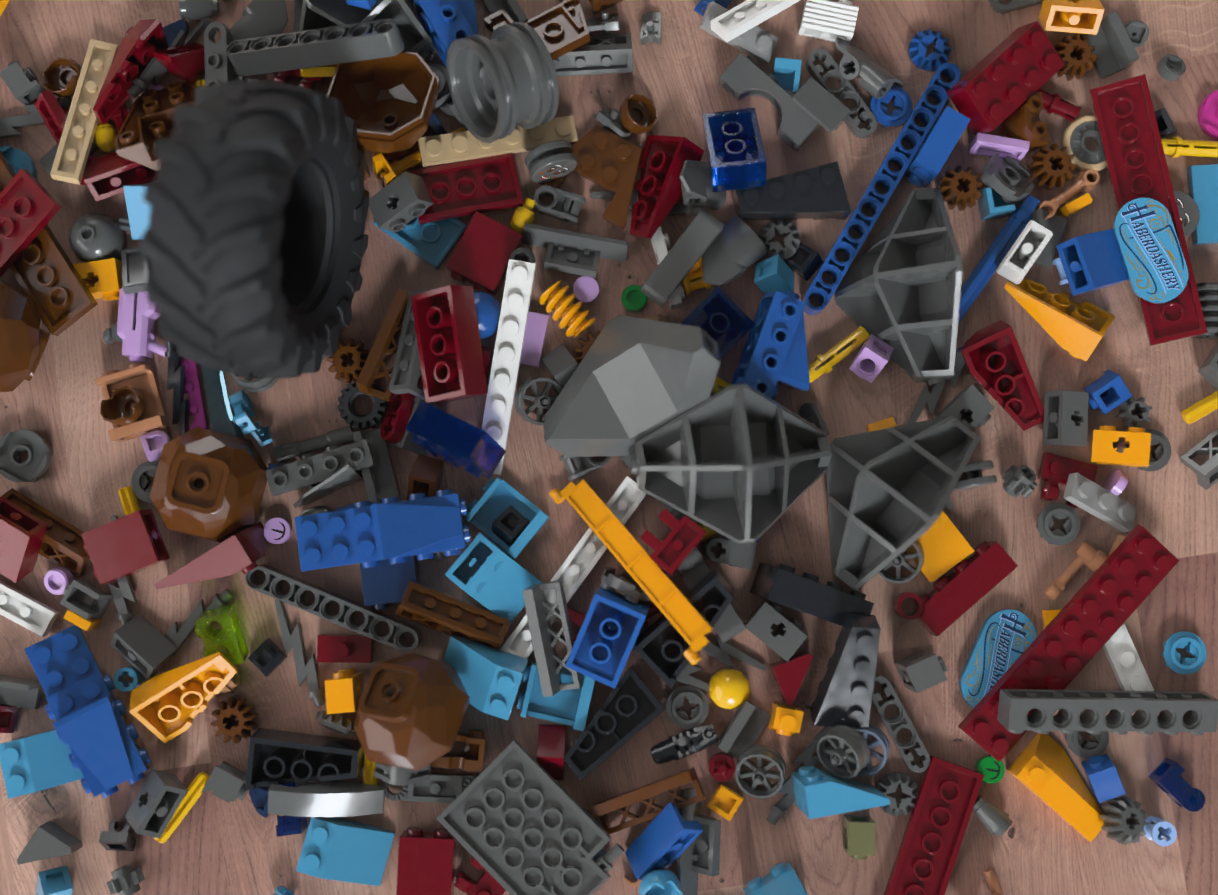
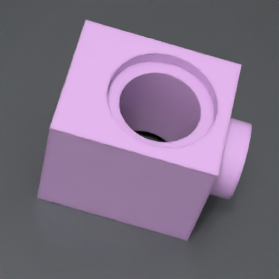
M871 334L855 355L849 369L859 378L866 379L872 383L889 361L894 348Z

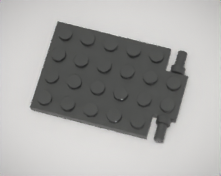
M515 739L436 818L510 895H593L611 877L608 871L613 867L612 863L624 852L621 845L616 843L605 855H600L596 860L593 858L607 844L611 836Z

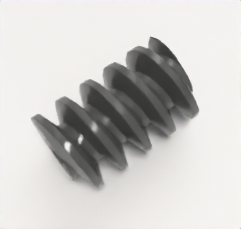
M1198 283L1196 286H1198L1197 290L1208 333L1193 336L1192 338L1218 339V283Z

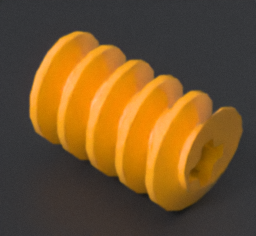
M560 280L541 295L539 303L541 305L547 304L545 308L547 313L554 312L552 316L554 321L562 319L559 327L560 329L568 327L565 333L567 337L575 335L574 338L590 328L596 321V318L586 319L589 310L579 311L583 303L580 301L573 304L572 301L576 294L573 293L567 296L566 292L569 286L566 285L560 288L559 284L562 281Z

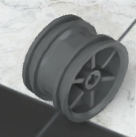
M513 22L496 28L489 40L480 34H475L457 39L451 43L446 59V72L450 93L462 122L476 139L483 143H491L511 135L516 124L524 129H532L552 121L559 105L557 74L544 41L530 25L524 22Z

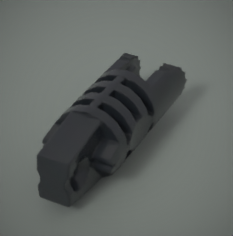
M708 724L668 737L667 740L657 745L655 744L651 748L650 754L654 763L657 764L667 763L675 759L677 761L706 749L718 742L719 739L713 724Z

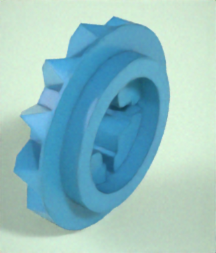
M1180 631L1171 634L1170 638L1163 643L1164 651L1161 655L1165 659V665L1174 672L1188 675L1197 672L1204 665L1207 654L1206 647L1201 638L1194 633ZM1186 646L1185 651L1188 652L1189 655L1192 656V658L1182 657L1180 659L1181 654H1179L1175 649L1184 648Z

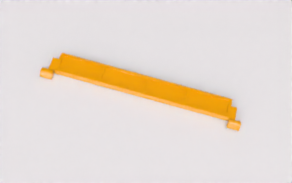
M585 479L581 480L577 485L571 481L561 491L558 488L552 489L549 495L556 504H561L566 498L691 647L683 655L692 665H695L701 659L697 652L710 642L705 637L713 630L709 623L659 565L650 558L647 551Z

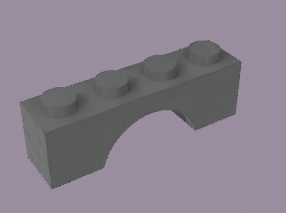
M740 53L721 74L719 85L737 101L749 96H759L769 100L776 107L780 117L777 135L797 152L818 128L819 123L792 101L793 92L783 90L778 85V80L772 74H765L758 68L759 64L751 56L745 57Z

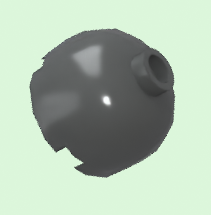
M97 213L83 215L74 222L70 229L69 243L71 250L83 262L110 258L119 260L121 258V250L126 249L125 231L120 229L116 220L107 215Z

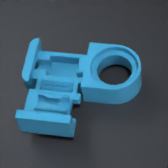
M241 390L231 395L230 403L235 412L233 420L237 426L239 425L243 434L247 435L251 432L260 447L272 442L271 428L269 426L263 428L260 426L259 421L254 423L252 419L255 416L254 407L246 392Z

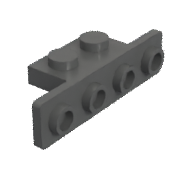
M525 223L523 230L524 244L547 248L544 269L596 278L600 258L621 262L626 261L629 244L627 241Z
M361 440L342 447L340 445H333L325 448L323 453L315 455V452L304 454L299 457L300 460L267 470L265 474L271 495L278 496L323 482L347 464H351L356 471L373 466L374 460L369 442Z
M694 787L680 790V795L688 799L697 796ZM701 801L679 809L683 820L699 821L703 829L699 836L677 858L676 876L683 890V895H697L698 873L712 877L719 875L721 819L701 815Z

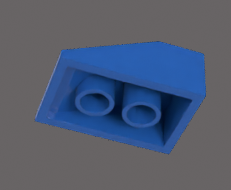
M599 586L565 667L612 688H616L650 607L640 602L638 604L630 602L623 597L624 595Z

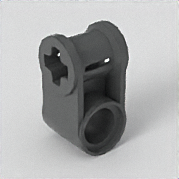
M544 185L536 190L534 202L535 208L541 214L557 218L571 225H578V215L582 204L586 202V198L573 192ZM543 195H549L553 198V202L550 205H543L539 202V199Z
M561 455L559 459L565 464L569 474L567 477L569 482L606 466L612 456H606V459L599 463L595 462L592 457H565ZM572 459H574V462H575L576 467H577V471H576V469H575V467H574V464H573V462H572Z
M713 537L705 542L703 552L709 560L752 570L757 543L738 544L733 540ZM717 542H719L718 546L723 548L722 553H717L716 557H714L715 554L710 551L711 546H716Z

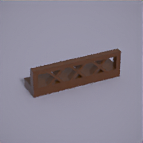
M398 289L356 382L359 391L388 402L393 394L389 391V386L386 393L372 387L375 380L384 376L387 377L389 383L391 381L389 374L393 372V367L387 369L384 360L386 356L397 353L398 346L394 337L396 333L401 332L402 325L400 326V323L404 320L409 297L408 292Z
M13 488L2 495L48 524L39 554L58 566L67 568L71 574L78 578L84 575L87 560L90 559V556L83 547L84 540L81 535L84 533L83 531ZM69 557L78 562L77 565L72 563Z
M409 581L395 615L448 636L453 634L495 649H499L502 645L510 623L508 619L412 581Z
M692 767L598 802L589 809L593 818L599 816L603 829L608 834H612L656 818L664 809L654 803L656 795L665 792L673 796L670 803H674L676 798L681 800V802L676 803L677 809L705 800L706 797L695 768ZM692 782L697 796L688 799L678 794L682 785ZM639 801L648 805L645 814L640 817L629 812L632 804ZM651 807L656 809V811L649 813ZM615 810L622 813L623 817L620 824L611 827L606 813ZM627 817H629V818L632 819V820H629V821H626V822H625V820H626Z

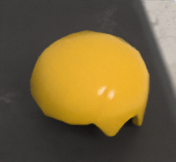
M722 668L710 677L708 693L717 706L724 709H737L748 699L750 685L742 672L735 669Z

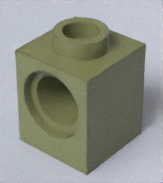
M844 816L843 849L847 855H851V858L858 860L867 859V856H875L876 822L869 816Z

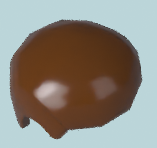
M69 57L54 59L49 63L46 71L42 72L45 78V84L42 87L46 91L51 90L53 95L57 97L74 96L82 69L81 66Z
M629 95L619 108V119L624 128L631 133H646L658 121L656 109L652 101L644 95Z
M128 386L113 389L112 398L102 400L100 407L102 418L117 426H125L138 421L145 408V401L139 390Z

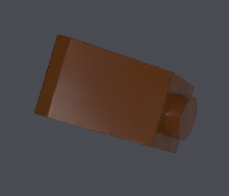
M418 454L409 474L406 501L409 500V495L425 493L426 498L437 496L436 491H439L444 460Z

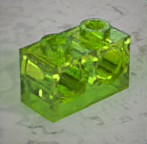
M234 604L201 613L196 620L195 630L197 636L202 638L204 644L203 656L207 657L221 652L219 646H224L228 648L230 654H222L233 665L244 663L249 655V651ZM211 621L220 623L222 629H215L211 625Z

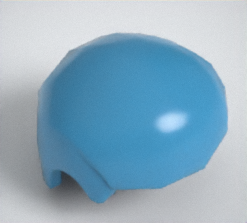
M665 869L651 871L642 878L638 887L639 895H683V890L676 874Z

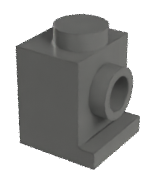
M18 61L9 63L0 72L1 78L12 94L24 105L35 103L40 93L46 91L38 82L39 79L29 67L25 69Z

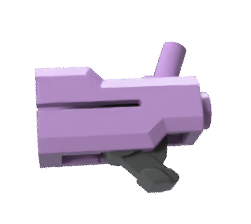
M120 288L117 323L103 332V339L106 344L112 345L115 340L123 342L122 355L129 357V362L146 363V359L153 358V352L165 357V352H167V346L156 342L154 335L155 320L159 317L160 308L148 302L146 291L125 294L123 288Z

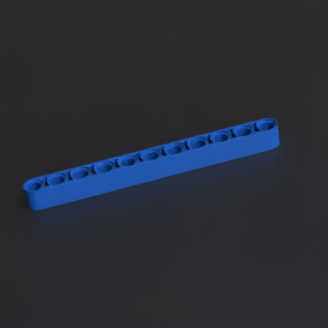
M942 64L925 88L802 297V301L806 302L803 311L807 314L816 315L829 303L947 102L949 96L946 92L959 81L961 76L960 70L955 64ZM940 75L949 77L950 83L944 82ZM927 97L935 98L938 105L929 103ZM914 119H921L925 127L917 126ZM901 141H908L912 149H905ZM888 163H895L898 166L899 171H891L888 167ZM875 185H882L886 190V194L876 192ZM862 207H869L873 212V216H865L862 213ZM856 229L860 234V239L851 238L848 230ZM835 252H844L847 256V261H838L835 257ZM828 273L832 275L834 283L829 285L824 283L822 274ZM809 296H817L821 301V305L819 307L810 305Z

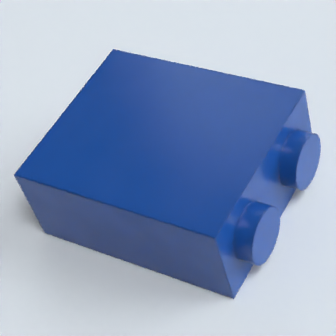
M949 106L944 109L932 125L904 173V176L908 178L907 180L912 185L926 188L939 174L971 119Z
M1113 229L1077 236L1056 245L1073 296L1114 286L1129 280Z

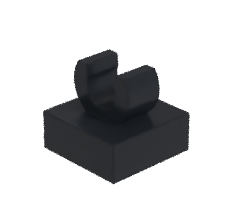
M268 638L248 659L268 677L288 656Z
M114 820L109 824V831H101L99 843L106 850L134 851L136 840L131 835L133 828L128 821L125 822V827L121 831H117L118 823Z

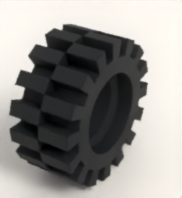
M349 383L347 389L343 388L341 391L343 393L342 396L338 397L340 405L337 407L341 412V418L347 424L355 428L372 429L376 424L380 425L383 422L382 419L385 416L388 405L387 401L359 391L357 383ZM375 384L373 385V387H372L373 389H376V390H379V391L384 392V391H383L380 387H378L377 385H375ZM361 395H368L373 401V408L366 415H359L354 410V401Z

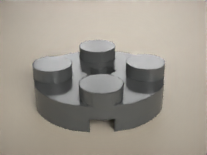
M994 154L984 164V173L981 176L982 182L992 187L1008 204L1025 199L1034 188L1033 181L1029 184L1027 179L1030 173L1026 167L1009 155L1001 158L998 157L1000 154Z
M26 429L9 432L0 439V473L5 478L14 482H35L47 472L54 453L53 448L48 444L46 438L38 432ZM27 450L28 460H24L21 463V457L18 453L19 451L25 452Z
M610 567L604 569L600 584L602 588L612 592L618 590L625 593L623 597L636 604L639 601L647 602V600H650L629 573L623 572V574L616 575L614 574L616 569Z

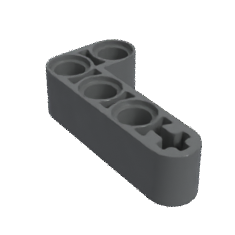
M702 209L640 291L662 307L722 232L725 225L705 209Z
M696 547L677 569L690 591L711 573ZM731 604L728 605L713 627L723 643L746 629Z

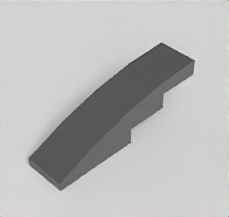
M332 780L329 785L306 782L301 784L299 788L272 784L268 790V814L295 817H349L379 814L384 811L385 787Z

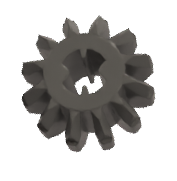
M1121 796L1110 799L1108 804L1102 805L1104 814L1098 817L1104 820L1101 829L1107 831L1108 838L1120 844L1139 842L1140 836L1146 835L1143 828L1149 823L1144 820L1147 812L1141 809V803L1129 797Z

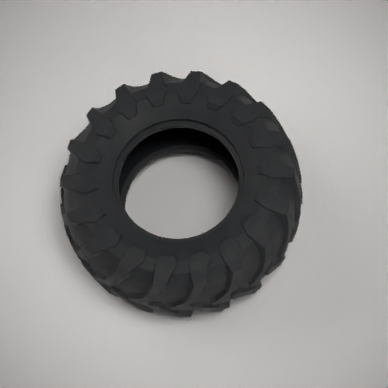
M239 80L198 87L195 93V105L179 104L173 110L175 130L169 141L159 139L154 151L160 164L155 181L145 186L143 200L151 207L149 226L141 238L140 253L150 258L151 269L146 285V295L148 302L160 308V333L163 338L177 344V353L183 358L222 372L246 377L290 378L299 377L304 373L320 371L323 355L333 356L338 347L339 332L342 326L349 327L352 320L351 303L354 293L361 288L363 280L360 273L361 259L368 246L369 236L364 234L365 219L369 207V192L364 189L366 160L364 152L357 148V127L355 122L344 115L343 104L339 100L292 84L277 81Z

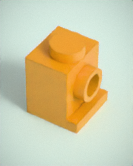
M773 702L768 729L775 730L776 733L785 736L800 733L804 712L799 707Z

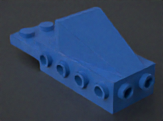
M407 0L420 24L431 38L435 50L445 67L451 43L457 39L478 34L475 0Z
M784 290V293L779 291L763 293L730 385L748 384L772 400H775L778 393L777 383L794 390H809L810 381L803 312L806 302L799 300V294Z
M452 489L436 491L437 496L426 498L425 493L409 495V500L399 502L398 497L382 499V504H371V501L354 503L355 508L294 517L301 572L362 563L363 568L379 566V560L390 559V564L407 562L406 556L417 555L418 560L434 558V552L444 551L445 556L461 554V548H467L466 542H471L469 525L464 526L463 515H467L465 498L460 499V494H453Z
M73 625L25 648L24 651L47 696L46 712L51 720L56 719V722L52 724L62 744L68 743L72 753L68 756L75 769L80 768L84 776L80 781L87 794L92 793L93 797L101 794L105 798L119 791L117 785L127 780L130 785L144 778L143 772L149 769L147 763L151 762V759L144 747L140 749L136 741L139 738L138 732L133 723L128 724L124 716L127 714L125 705L121 699L116 700L112 690L116 689L109 674L105 676L101 672L81 628Z

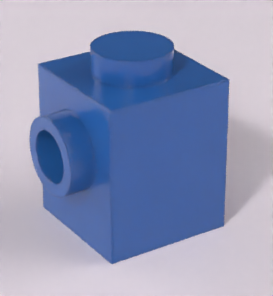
M1107 753L1092 756L1088 760L1081 762L1091 790L1099 803L1126 794L1117 770Z

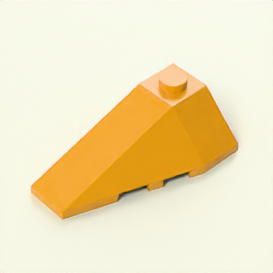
M1023 278L1020 284H1014L1008 280L1004 286L1012 297L1063 349L1067 350L1071 356L1085 361L1088 360L1116 317L1091 302L1083 300L1080 304L1069 300V294L1061 291L1059 294L1048 292L1043 284L1027 278Z
M217 652L154 676L131 690L129 712L161 741L167 743L192 725L193 719L199 712H203L209 700L224 688L236 674L237 668L221 652Z
M1037 733L1007 771L1083 837L1092 842L1102 830L1101 826L1104 820L1098 817L1103 815L1102 811L1063 747L1049 735Z

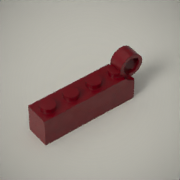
M117 152L99 158L88 156L80 184L87 185L95 201H99L124 192V185L154 182L157 171L118 156Z
M983 541L974 548V555L968 560L966 558L953 567L955 571L950 576H943L933 584L935 589L928 595L926 593L920 596L910 592L900 593L894 600V611L899 617L907 620L917 618L931 635L938 637L1016 569L1018 565L997 541ZM907 597L913 598L916 603L914 612L909 615H905L901 610V603Z

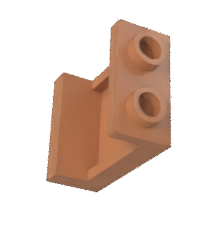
M136 362L128 365L127 370L120 372L118 370H109L102 373L103 377L94 379L96 385L101 386L105 400L112 398L113 389L128 386L139 390L145 401L144 411L138 421L125 426L112 424L113 429L108 430L111 441L124 442L152 431L171 427L154 367L144 364V362Z

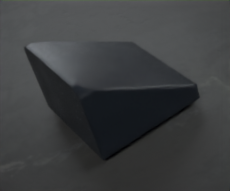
M1165 107L1155 111L1161 139L1177 131Z
M801 242L795 254L783 260L792 271L806 281L813 276L823 263L817 251Z
M510 505L492 522L491 530L511 547L529 525L530 521Z

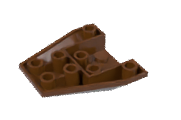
M176 81L170 83L166 88L157 91L150 89L142 93L141 96H138L115 137L118 156L157 171L160 163L154 151L159 139L169 141L175 130L173 110L179 104L195 105L197 87L191 82Z

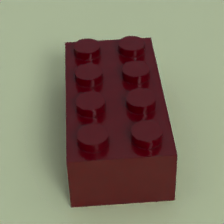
M1038 21L1018 27L946 93L959 113L971 119L968 126L974 135L991 132L1065 64Z
M448 285L412 295L411 301L425 403L451 402L488 394L473 286Z

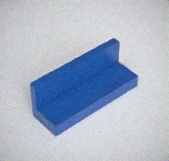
M668 803L625 852L636 879L642 880L645 875L653 870H667L703 831L699 821L683 820L676 804Z

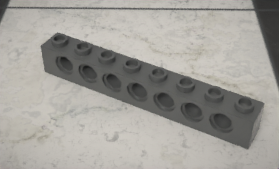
M1000 689L997 721L1007 731L1021 734L1024 730H1031L1041 734H1048L1050 731H1060L1066 734H1075L1076 731H1086L1091 734L1111 731L1124 735L1128 731H1136L1145 735H1151L1153 732H1163L1169 735H1178L1179 732L1204 735V732H1216L1218 699L1206 692ZM1033 709L1032 713L1027 716L1028 712Z

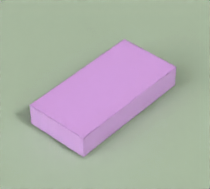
M977 133L970 144L969 153L988 157L998 153L1000 154L998 157L1005 158L1009 155L1020 162L1029 151L1030 141Z
M529 311L520 364L539 368L549 315Z

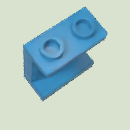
M498 476L496 480L491 478L482 489L485 494L479 501L474 499L467 507L468 515L465 519L474 524L516 559L549 519V516ZM510 505L530 521L529 525L511 547L491 530L492 522Z
M533 661L531 667L526 666L523 682L528 684L526 693H520L517 709H522L520 717L526 718V716L570 725L573 726V729L584 731L595 680L580 673L583 685L581 688L560 690L554 696L543 697L536 661ZM563 667L560 671L562 683L573 682L572 672Z

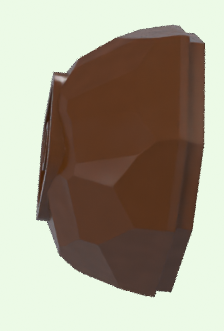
M402 51L400 54L392 57L338 64L327 96L339 100L343 104L344 115L354 120L357 127L358 149L380 153L406 152L413 148L430 124L440 88V80L418 53Z
M1 281L0 392H11L24 379L27 381L32 379L48 343L50 332L47 327L43 326L41 317L31 299L17 288L5 281Z
M196 426L163 446L149 498L168 530L222 543L233 535L256 524L267 484L265 472L268 468L250 439ZM202 478L205 484L199 489L196 486V481Z
M415 653L383 661L371 672L360 698L353 724L367 760L418 771L451 751L470 702L469 695L456 669L447 662Z

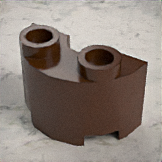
M1041 92L1032 94L1004 120L1006 137L1030 141L1027 153L1050 143L1047 125L1040 121L1039 118L1040 112L1044 110Z
M470 729L468 733L458 731L451 751L432 762L431 767L461 768L464 771L483 772L486 747L485 731Z

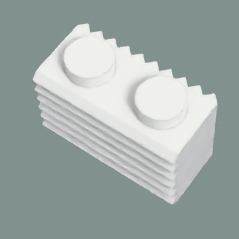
M806 0L798 34L809 36L810 38L814 37L815 39L819 38L820 40L824 39L825 41L829 40L830 42L834 41L835 43L837 37L850 42L854 34L859 7L853 6V3L848 0H839L838 2Z
M1030 220L1000 263L996 272L1012 283L1020 284L1053 236L1052 231Z

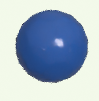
M473 292L480 339H484L497 332L501 306L492 295L486 292Z

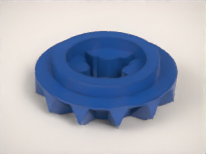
M931 28L926 31H919L909 44L908 52L912 63L921 70H937L948 61L951 51L948 43L949 38H945L941 31H932ZM934 42L935 52H932L927 58L924 57L927 50L925 46H929L930 43Z
M892 86L881 99H876L873 96L870 101V111L875 116L876 121L884 127H897L905 123L912 111L910 96L904 89L898 86ZM894 98L893 107L897 108V110H893L888 116L887 107H884V105H887Z

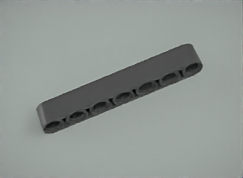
M382 19L236 40L225 48V52L239 76H250L392 57L400 54L404 50L405 44L396 22L393 19Z
M258 565L245 575L247 585L258 592L400 651H412L422 641V633L417 627L274 567ZM259 570H262L266 575L263 584H259L256 580V573ZM283 580L289 582L291 587L287 595L280 590V584ZM308 590L312 591L315 595V602L312 605L306 603L304 598ZM331 601H336L340 605V612L337 615H333L329 611ZM356 611L364 614L365 621L363 625H358L354 622L353 615ZM380 621L388 623L390 631L386 636L378 631ZM406 631L414 635L415 641L411 646L404 644L402 640V635Z

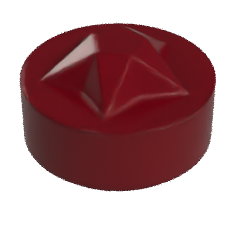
M717 753L710 758L708 770L715 780L723 782L733 777L736 767L731 756L726 753Z

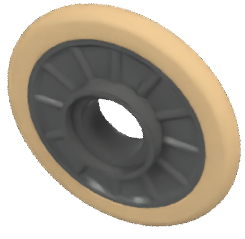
M1095 115L1082 116L1070 123L1064 132L1062 147H1067L1065 154L1067 156L1070 154L1074 155L1070 162L1077 165L1076 168L1083 171L1089 169L1100 171L1105 169L1107 165ZM1087 137H1092L1097 141V148L1095 150H1090L1086 147L1085 139Z

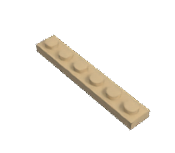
M90 39L50 172L51 178L54 180L78 185L81 183L98 125L93 107L118 51V45Z
M572 115L553 118L552 121L532 129H524L516 124L511 135L491 143H483L476 139L469 131L421 137L418 140L422 167L531 151L544 143L555 140H566L572 145L578 141Z

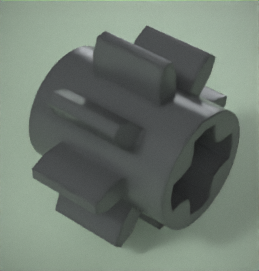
M1132 395V397L1126 400V403L1118 406L1120 408L1119 414L1115 417L1123 421V427L1133 424V427L1141 428V421H1151L1148 415L1152 407L1144 403V397L1138 398L1135 401ZM1135 409L1136 414L1132 415L1131 410Z
M1012 465L1002 477L1005 481L1003 488L1012 497H1018L1022 494L1023 497L1027 498L1037 486V483L1034 482L1036 480L1035 473L1025 465H1021L1019 468Z
M130 863L112 871L113 878L107 882L111 895L114 893L131 895L141 889L139 883L145 880L141 867L133 869Z

